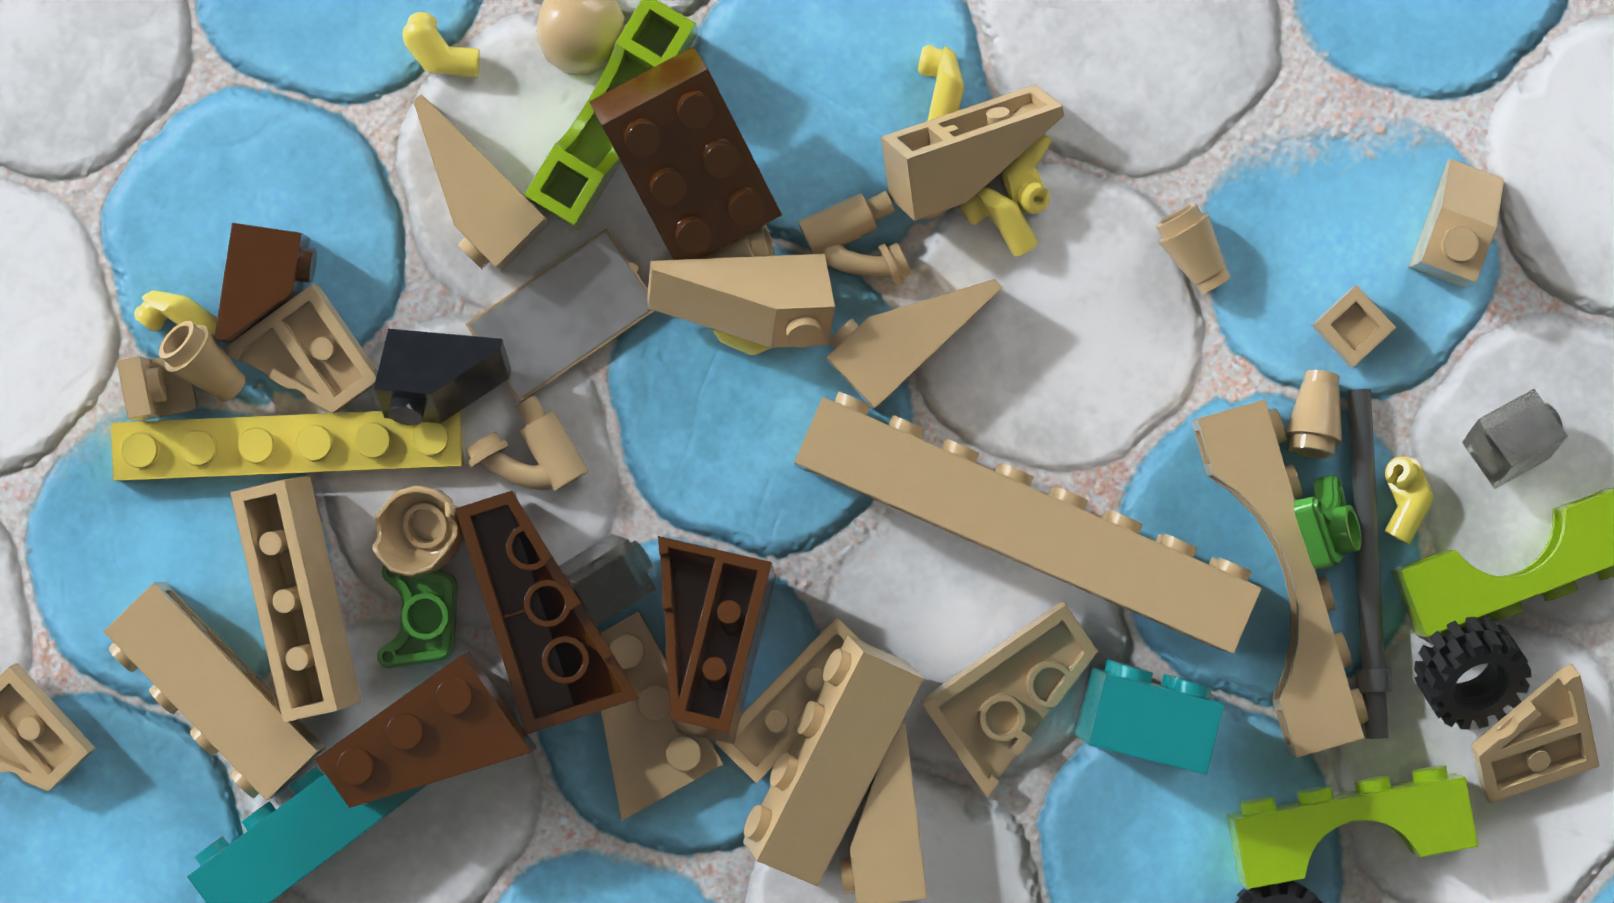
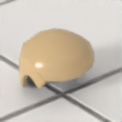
M544 0L538 12L537 41L549 63L564 73L588 75L607 66L614 45L624 29L625 17L618 0Z
M415 485L394 492L382 506V509L375 515L376 541L372 545L375 556L390 572L408 577L439 571L454 558L462 539V529L455 510L458 507L454 505L453 499L442 490L422 485Z

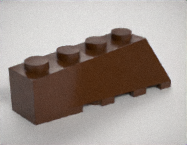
M505 492L455 508L526 735L639 699L635 689L519 503L516 492Z

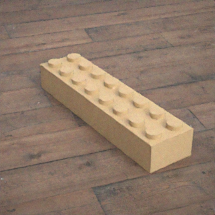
M838 392L834 401L822 397L794 464L1211 647L1234 654L1262 589L1248 582L1252 571L1222 558L1216 559L1212 557L1208 565L1193 558L1197 547L1167 534H1164V536L1158 534L1155 541L1139 534L1142 523L1115 511H1104L1102 518L1084 511L1089 500L1057 486L1055 488L1051 487L1049 494H1045L1030 487L1034 476L1007 464H998L995 471L976 463L979 452L947 439L944 441L942 448L921 439L925 429L893 415L887 425L867 416L871 405L847 394Z

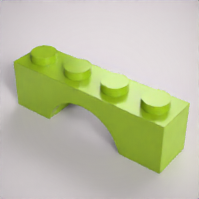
M658 0L640 1L617 39L607 66L588 101L567 132L554 144L526 190L524 196L529 202L574 229L581 230L621 163L589 101L689 49L698 35L695 22Z
M1605 488L1553 508L1552 528L1545 548L1530 565L1515 573L1495 576L1482 572L1467 562L1457 550H1443L1391 570L1415 634L1428 637L1438 630L1444 637L1450 633L1447 624L1456 621L1460 628L1465 627L1467 617L1478 618L1488 614V617L1494 621L1502 620L1522 612L1524 609L1521 601L1542 593L1544 601H1550L1577 591L1578 587L1575 580L1596 573L1599 581L1614 577V488Z
M1437 765L1415 769L1412 771L1413 780L1395 784L1390 783L1389 776H1376L1354 781L1356 791L1333 795L1332 786H1323L1298 791L1297 802L1276 805L1274 797L1240 802L1241 812L1227 814L1239 883L1246 889L1305 879L1310 857L1318 843L1333 829L1353 821H1376L1388 825L1401 837L1409 851L1420 857L1479 847L1466 777L1457 773L1448 774L1447 765Z

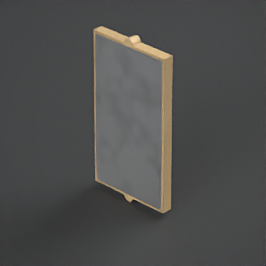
M606 228L465 325L473 336L503 339L511 366L510 377L505 383L517 401L521 403L655 312V310L648 309V288L637 274L640 269L639 265L636 262L628 261Z

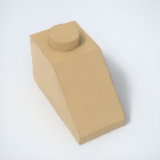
M1448 159L1408 268L1462 288L1476 283L1497 228L1504 178L1456 160Z

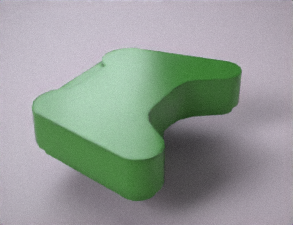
M1335 475L1315 478L1314 497L1295 500L1294 513L1311 564L1315 570L1334 567L1347 553L1359 551L1361 548V530L1355 510L1351 505H1346L1340 478Z
M383 565L382 577L401 596V623L397 636L378 651L377 660L379 664L385 668L443 661L449 658L455 648L458 584L455 577L448 572L440 570L420 576L408 577L390 572Z

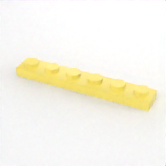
M462 410L441 424L421 422L418 425H404L392 419L384 418L382 411L111 423L113 481L464 466Z

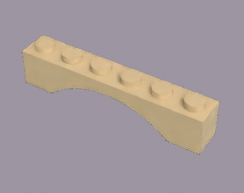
M1264 399L1191 420L1206 475L1229 491L1254 516L1271 542L1284 574L1290 605V640L1283 672L1273 694L1272 701L1288 754L1298 758L1364 739L1360 724L1368 722L1366 706L1359 689L1350 690L1344 670L1345 667L1352 666L1350 651L1343 633L1334 634L1328 611L1335 610L1333 593L1325 576L1317 578L1294 513V501L1302 498V489L1293 464L1285 466L1278 444L1286 442V435L1278 410L1276 408L1268 410L1266 400Z

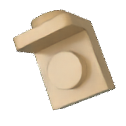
M138 356L116 361L128 419L146 421L197 409L198 402L194 385L167 371L165 361L161 357L148 359Z

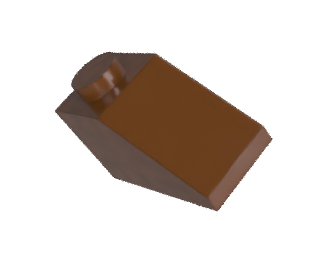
M232 223L214 339L228 343L233 342L302 292L304 282L312 283L316 268L317 251L315 248H309L310 238L299 232Z

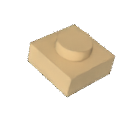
M1357 285L1347 291L1311 325L1349 368L1357 365L1396 328Z

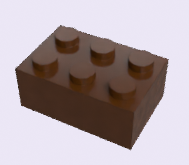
M694 47L679 53L589 101L673 260L701 259L782 216L711 73Z

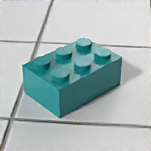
M1108 659L1105 670L1090 667L1074 735L1090 746L1207 775L1224 708V703L1210 698L1212 687L1168 674H1163L1161 684L1151 682L1152 672Z

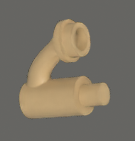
M886 191L866 200L862 193H858L798 221L811 253L825 254L827 266L835 270L854 275L891 277L896 286L903 283L902 278L911 275L908 263L898 243L888 247L886 244L878 246L881 256L860 254L844 247L845 244L877 230L875 221L895 212Z
M535 395L524 400L515 408L526 425L519 432L538 465H528L502 453L509 445L506 440L501 441L496 432L485 436L466 448L471 458L468 461L471 468L483 464L489 470L505 479L534 490L553 489L557 491L590 471L555 411L546 414Z

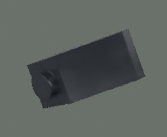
M388 328L374 391L384 418L392 419L404 425H418L421 422L441 424L507 381L510 377L511 366L503 339Z

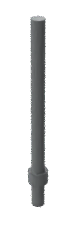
M1371 389L1348 390L1353 508L1361 530V548L1359 551H1356L1362 668L1356 669V685L1359 691L1363 692V700L1368 714V722L1364 723L1365 739L1389 738L1386 692L1392 691L1391 667H1385Z

